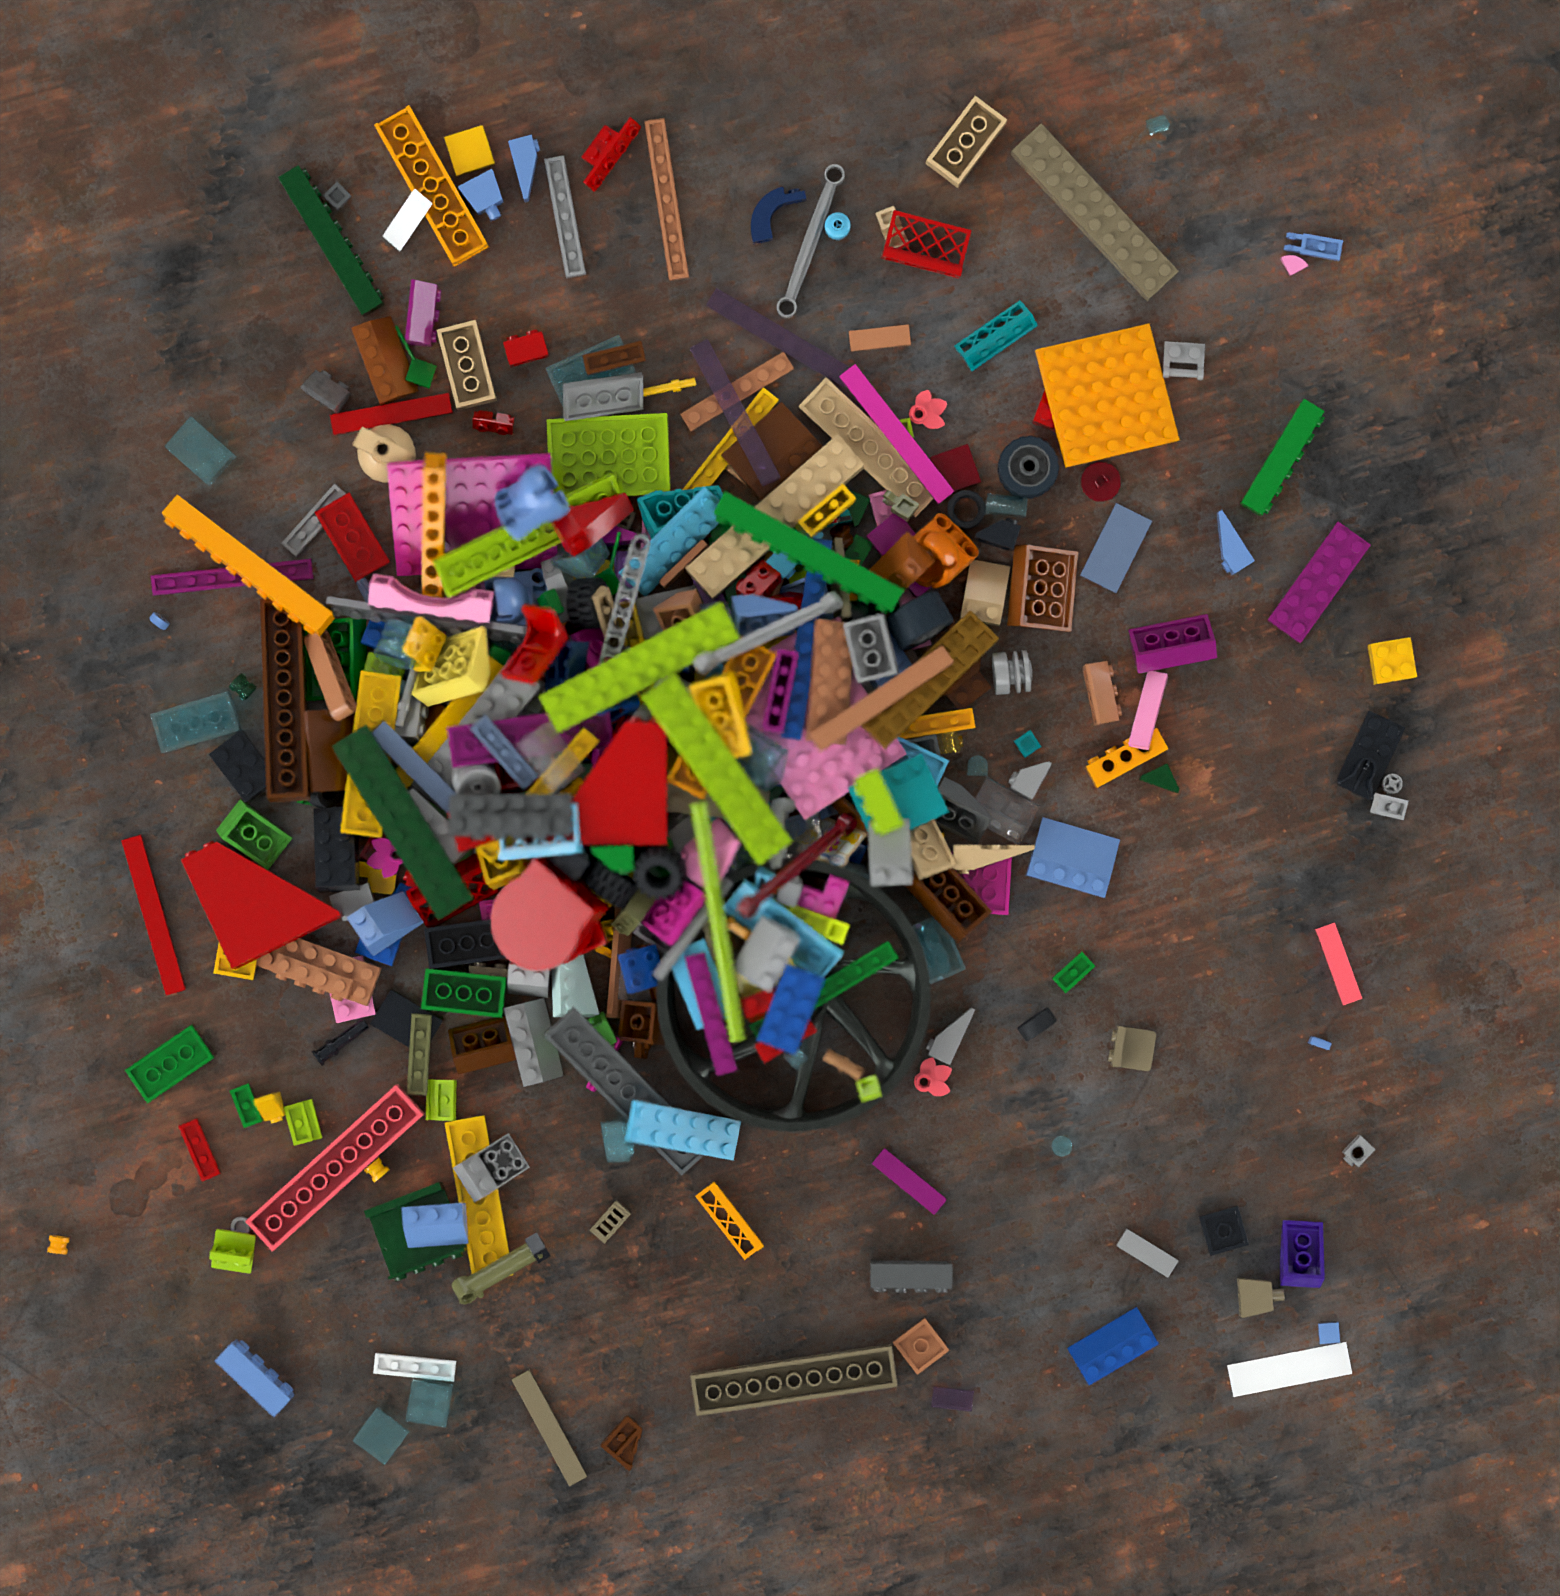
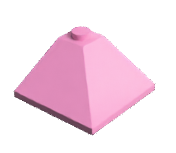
M717 817L709 826L712 827L710 832L713 834L712 840H714L713 846H715L714 853H716L717 871L720 874L718 878L722 881L740 841L724 820ZM694 837L680 852L682 854L681 859H685V875L703 888L705 884L702 882L704 878H702L701 874L703 872L700 870L702 865L699 864L701 859L698 858L700 853L697 852L699 846H696L698 840H695Z

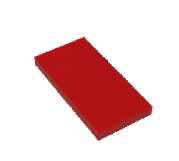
M350 492L314 512L355 582L390 562Z

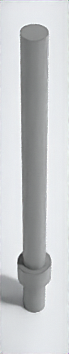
M411 667L402 701L399 702L397 708L399 712L395 726L398 728H403L406 714L409 713L411 707L409 702L418 673Z

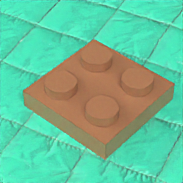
M925 1317L893 1341V1344L917 1375L949 1351Z

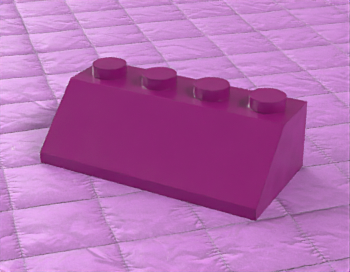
M1207 614L1128 629L1138 674L1217 658L1216 640Z

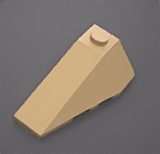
M953 845V857L957 863L953 869L957 870L958 874H969V870L1034 850L1035 845Z

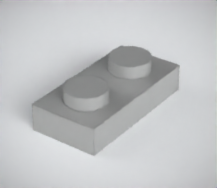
M1375 793L1370 812L1404 820L1408 800Z

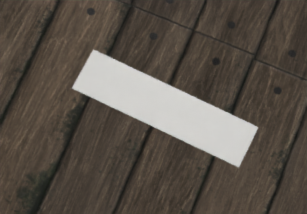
M1346 1342L1227 1365L1233 1397L1352 1374Z

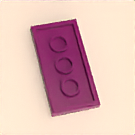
M893 513L865 537L882 557L907 531L912 536L916 533L905 520ZM914 582L908 590L917 598L930 587H924Z

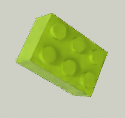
M878 769L856 778V784L853 785L857 796H862L864 800L862 807L866 815H871L873 819L870 824L875 834L879 833L882 837L903 827L904 824Z

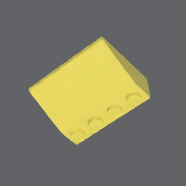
M482 626L446 637L432 671H419L417 673L411 695L429 707L484 691L490 674L486 628Z

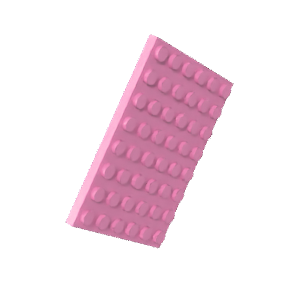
M797 632L769 650L775 653L778 652V649L794 651ZM775 663L745 720L748 735L789 798L795 801L796 808L804 821L848 793V787L856 784V778L875 769H878L880 772L907 755L898 739L884 750L861 726L847 735L846 745L833 744L820 753L813 742L805 741L808 699L801 741L780 738L781 735L764 733L762 726ZM853 671L849 708L868 696L862 684L857 683Z

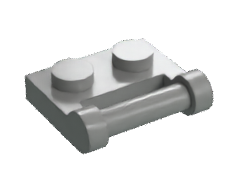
M1165 341L1163 378L1174 376L1203 380L1205 344ZM1170 363L1197 364V370L1170 368L1169 365Z

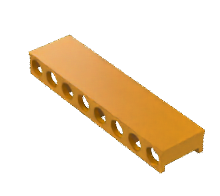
M408 105L405 109L391 117L374 124L411 192L416 189L433 203L425 216L453 266L455 267L489 248L411 107Z
M426 452L423 467L422 595L444 598V589L432 560L445 554L446 454Z
M760 645L730 658L722 672L734 671L745 720L777 657V653ZM680 754L668 777V782L705 800L708 792Z

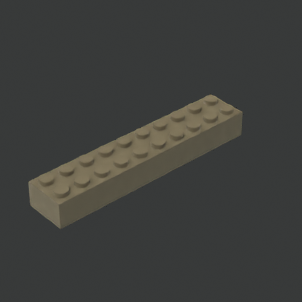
M1042 123L1011 151L1010 155L1147 302L1177 275L1179 271Z
M891 1344L695 1372L690 1375L696 1416L897 1387Z

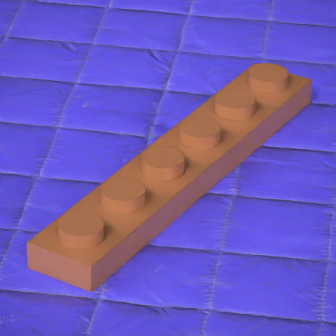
M783 351L680 415L690 432L755 394L763 387L791 372L794 368Z

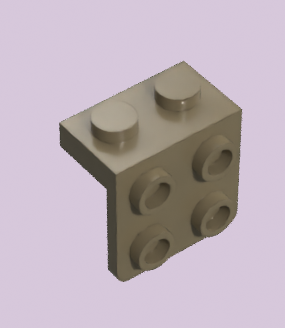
M1116 1026V1030L1113 1029L1111 1041L1114 1042L1113 1050H1109L1108 1061L1111 1062L1110 1065L1119 1068L1150 1071L1156 1033L1149 1030Z

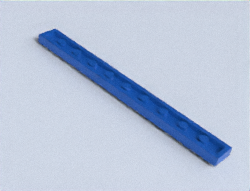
M812 537V540L831 549V540ZM807 572L801 610L818 603L824 596L826 582L822 580V575L818 573L813 575ZM821 614L798 626L794 652H798L799 655L783 734L780 738L801 741L810 686L815 619H820Z

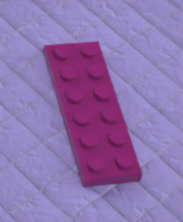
M1337 522L1267 621L1298 643H1301L1371 544L1340 522Z

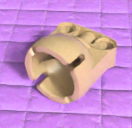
M391 424L375 426L370 430L361 427L352 444L358 448V460L364 473L373 480L383 483H389L387 462L415 461L416 450L410 435L402 428ZM383 444L387 445L388 452L380 455L378 447Z

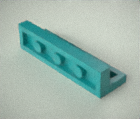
M1019 300L954 345V347L963 357L969 369L973 371L1038 325L1032 313ZM1020 308L1023 310L1019 315L1013 316V313ZM1000 322H1005V325L1002 327H996ZM989 333L986 338L980 339L981 335ZM972 345L966 352L962 350L965 346Z

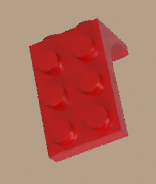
M523 604L521 610L527 621L526 636L500 674L504 679L535 685L569 637L553 609Z

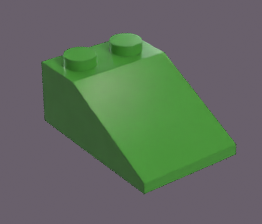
M242 799L237 802L216 830L222 839L267 870H269L292 840L290 835Z

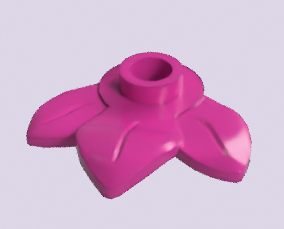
M378 838L373 840L372 845L376 852L370 856L367 864L374 869H382L384 878L393 876L397 873L398 867L403 861L400 857L398 859L393 858V853L396 850L389 839Z

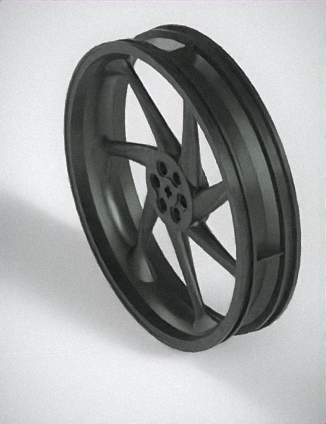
M785 859L778 871H771V863L765 861L761 865L754 864L731 873L726 878L733 882V886L725 897L729 894H734L745 880L755 886L756 872L759 866H763L777 874L793 859ZM814 860L808 867L800 871L798 876L828 880L830 874L850 881L843 900L849 898L860 899L872 904L891 925L906 954L903 960H895L874 973L900 974L907 982L913 994L908 1030L895 1058L887 1057L859 1018L838 995L813 1010L810 1016V1020L817 1032L799 1044L796 1079L790 1103L769 1111L759 1109L732 1097L710 1080V1074L716 1071L712 1057L706 1059L694 1053L686 1046L681 1035L675 1008V982L677 980L672 968L663 980L658 979L657 1008L660 1026L667 1048L679 1071L692 1088L715 1108L738 1121L754 1127L780 1132H808L840 1125L858 1117L883 1100L899 1084L915 1060L925 1036L931 1004L930 978L925 955L916 932L899 907L877 886H871V882L860 875L834 864ZM669 944L665 948L662 960L672 948ZM839 959L824 978H828L857 959ZM739 992L738 997H740V999H742L743 997H742L741 993ZM824 1015H828L835 1020L872 1058L876 1065L874 1075L878 1078L882 1096L862 1102L860 1094L852 1099L832 1108L809 1113L804 1111L805 1099L821 1037ZM754 1033L731 1047L735 1062L758 1052L754 1045L759 1042Z

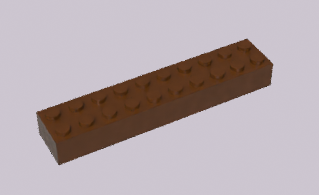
M260 599L267 799L270 803L311 800L304 720V711H308L306 651L303 640L305 636L304 625L299 621L297 623L293 622L287 616L289 613L285 610L279 611L272 605V600Z
M848 792L832 802L831 805L840 815L848 813L857 820L856 829L867 833L864 842L869 846V833ZM913 867L914 878L912 884H904L957 944L992 913V910L953 868L920 880Z

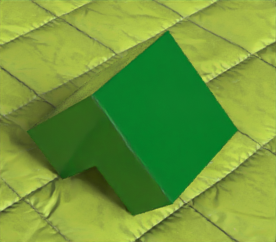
M555 588L543 592L537 598L540 607L553 609L557 617L565 612Z

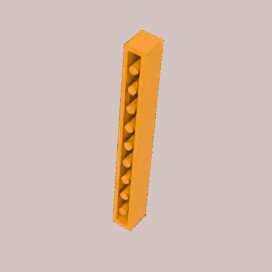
M176 495L162 511V515L165 518L164 522L169 527L179 529V534L186 540L191 538L196 542L194 545L202 552L208 551L211 554L210 557L216 563L220 564L222 562L227 566L225 569L234 576L238 574L242 577L241 581L249 588L251 586L257 589L256 592L263 599L266 600L268 597L272 600V605L279 611L285 610L289 613L287 616L295 623L298 621L302 623L304 630L309 634L313 635L315 633L320 637L335 619L331 611L179 495Z

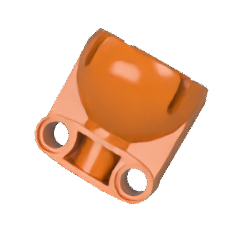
M936 514L931 521L913 536L935 560L915 582L924 587H943L968 567L979 555L976 545L945 514Z

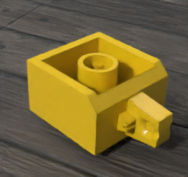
M513 839L507 847H512L517 840ZM476 851L486 884L493 890L520 878L527 869V864L530 863L529 859H531L505 860L503 863V860H499L498 856L491 864Z

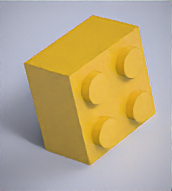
M1411 637L1367 645L1374 685L1417 677Z

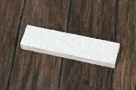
M375 1353L373 1373L454 1382L456 1361Z

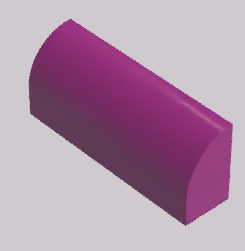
M778 649L762 726L764 733L783 734L799 655L798 652Z

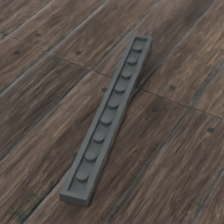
M329 596L326 599V608L334 616L343 615L353 619L362 618L373 622L382 621L397 626L408 625L411 627L416 617H423L440 631L451 632L455 635L483 626L486 628V638L494 641H510L514 644H521L527 632V627L491 621L489 623H478L474 620H457L454 617L448 616L437 617L434 614L428 613L417 614L414 611L408 610L397 611L394 608H377L374 605H368V602Z

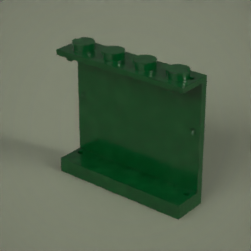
M443 1182L432 1184L364 1211L366 1218H370L389 1270V1280L395 1279L396 1282L407 1278L406 1274L414 1272V1275L426 1271L425 1267L432 1264L433 1267L445 1263L444 1259L451 1257L452 1260L463 1256L462 1252L467 1251L465 1244L408 1248L403 1229L402 1207L450 1204Z

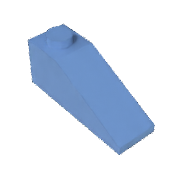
M532 135L508 141L525 202H528L538 159L537 152L540 151L537 139L533 140Z
M1223 510L1217 513L1221 558L1223 560L1221 564L1227 573L1230 572L1233 575L1255 560Z

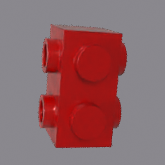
M762 559L759 564L756 563L752 566L746 578H741L736 585L737 596L752 594L764 598L768 597L782 583L781 573Z

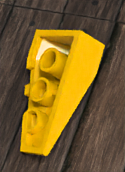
M734 671L717 674L689 685L693 701L703 712L733 757L737 758L751 754L752 751L740 691Z

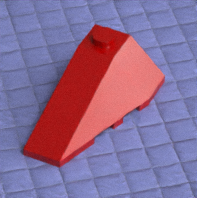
M621 493L604 497L594 502L588 501L577 506L571 505L565 516L552 521L551 524L564 550L575 557L593 546L632 513L634 508L627 494Z

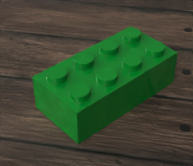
M426 968L421 1009L502 1018L504 1015L508 977Z

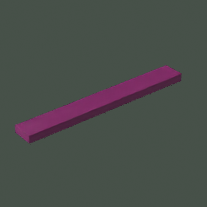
M312 559L268 563L290 581L314 579ZM225 568L150 575L153 596L246 586L241 581L242 577L238 574L232 575Z

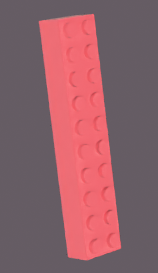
M399 1084L395 1085L245 1222L273 1252L425 1113Z

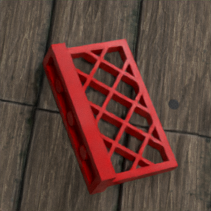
M893 210L881 259L959 279L972 230ZM896 216L905 218L908 225L898 230L895 225ZM922 222L928 230L918 236L912 225ZM910 227L915 238L906 243L900 232ZM941 227L945 230L947 236L937 240L932 230ZM957 232L966 234L964 242L958 246L951 236ZM930 233L935 243L925 247L920 237ZM898 234L903 245L898 248L890 247V239ZM949 237L954 248L945 253L940 242ZM918 240L923 250L913 253L908 244ZM937 244L942 255L938 258H932L927 250ZM957 250L960 255L959 264L950 262L947 254Z
M477 853L455 865L467 887H469L470 883L478 884L476 890L469 889L474 898L442 919L438 920L436 917L431 921L427 920L430 914L435 913L430 905L427 908L419 907L426 903L427 900L417 885L406 891L411 905L427 928L435 927L499 892L498 888L481 891L483 884L487 885L484 874H482L481 879L473 878L483 872Z

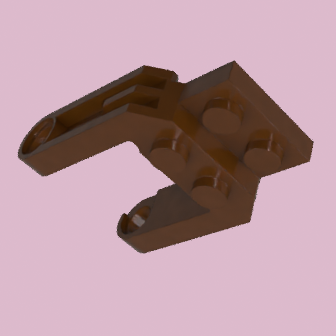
M955 621L947 628V631L956 624ZM912 648L904 651L912 665L919 660V657ZM981 658L941 695L947 696L957 710L965 709L992 688L980 673Z

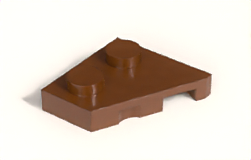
M626 1415L600 1446L630 1471L643 1429L631 1417Z

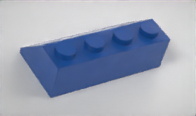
M1135 1307L1069 1346L1067 1349L1087 1383L1091 1385L1157 1346L1159 1343L1141 1313Z

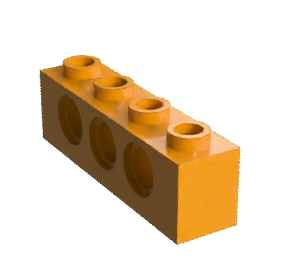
M1157 728L1154 729L1149 750L1146 752H1141L1135 747H1129L1130 738L1123 741L1124 746L1118 749L1114 746L1105 751L1106 755L1099 759L1097 755L1088 760L1089 765L1085 766V769L1095 787L1098 788L1168 750ZM1124 750L1131 754V759L1128 762H1124L1120 758V754ZM1105 760H1110L1113 763V769L1110 772L1105 771L1102 767Z

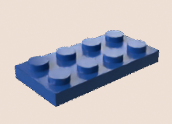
M786 964L757 1041L796 1055L825 978Z

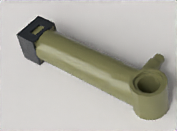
M536 1232L525 1239V1244L470 1276H461L454 1280L451 1286L461 1304H468L474 1301L477 1296L483 1298V1291L536 1260L540 1263L549 1258L551 1255L539 1234Z

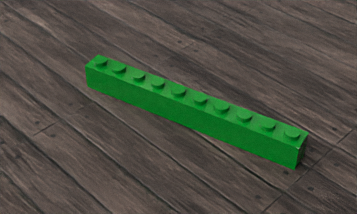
M724 492L713 512V516L716 517L715 521L724 526L726 523L733 526L732 530L740 535L745 533L751 536L750 540L758 545L764 543L769 546L768 550L774 554H784L789 562L795 565L797 563L804 565V570L813 575L815 573L822 575V580L825 582L840 585V589L847 594L853 592L858 595L860 601L869 604V602L876 605V609L884 614L893 612L904 590L727 492Z

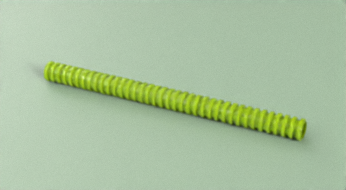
M702 801L692 803L690 808L693 810L691 815L694 816L692 821L695 822L693 827L696 828L694 833L697 834L695 840H698L696 846H699L697 852L700 853L698 858L701 859L699 864L702 865L700 870L703 872L701 876L704 878L702 881L705 884L703 888L706 890L704 894L707 897L706 903H708L707 909H709L708 915L710 916L709 922H711L710 928H712L711 934H713L712 940L715 942L713 947L716 948L714 953L717 954L715 959L718 960L716 965L719 966L717 972H720L718 978H721L719 984L722 985L720 990L723 991L721 996L724 997L722 1002L725 1003L723 1008L726 1010L724 1014L727 1016L725 1019L728 1022L726 1026L729 1028L727 1032L730 1035L729 1041L736 1042L744 1040L747 1036L744 1034L746 1030L743 1028L745 1025L742 1022L744 1018L741 1013L743 1012L740 1009L741 1003H739L740 997H738L739 991H737L738 984H736L735 966L732 964L734 959L731 958L733 953L730 952L732 947L729 946L731 941L728 940L730 934H727L729 928H726L728 922H725L727 916L724 915L726 910L723 909L725 904L722 903L724 898L721 897L723 892L720 890L722 887L719 884L721 880L718 878L720 874L717 871L718 865H716L717 859H715L716 853H714L713 834L710 832L712 827L709 826L711 825V821L708 820L710 815L707 814L709 809L706 808L708 802Z

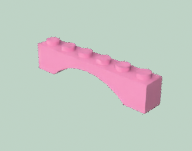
M373 574L369 587L368 605H374L377 608H394L397 611H414L417 614H434L437 617H454L457 620L468 619L478 623H489L493 610L494 592L473 589L456 597H429L408 589L394 577Z

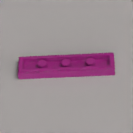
M885 1148L871 1163L933 1215L936 1214L947 1200Z

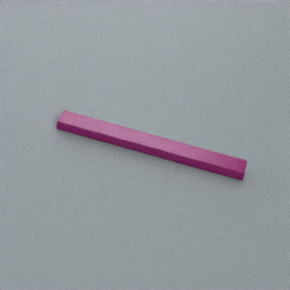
M854 364L839 376L934 500L939 504L954 493L948 482L857 365Z

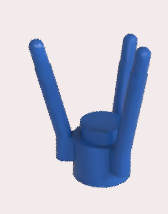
M637 693L621 700L620 704L603 709L597 714L602 715L623 708L624 711L610 718L611 723L624 715L635 711V708L640 707Z

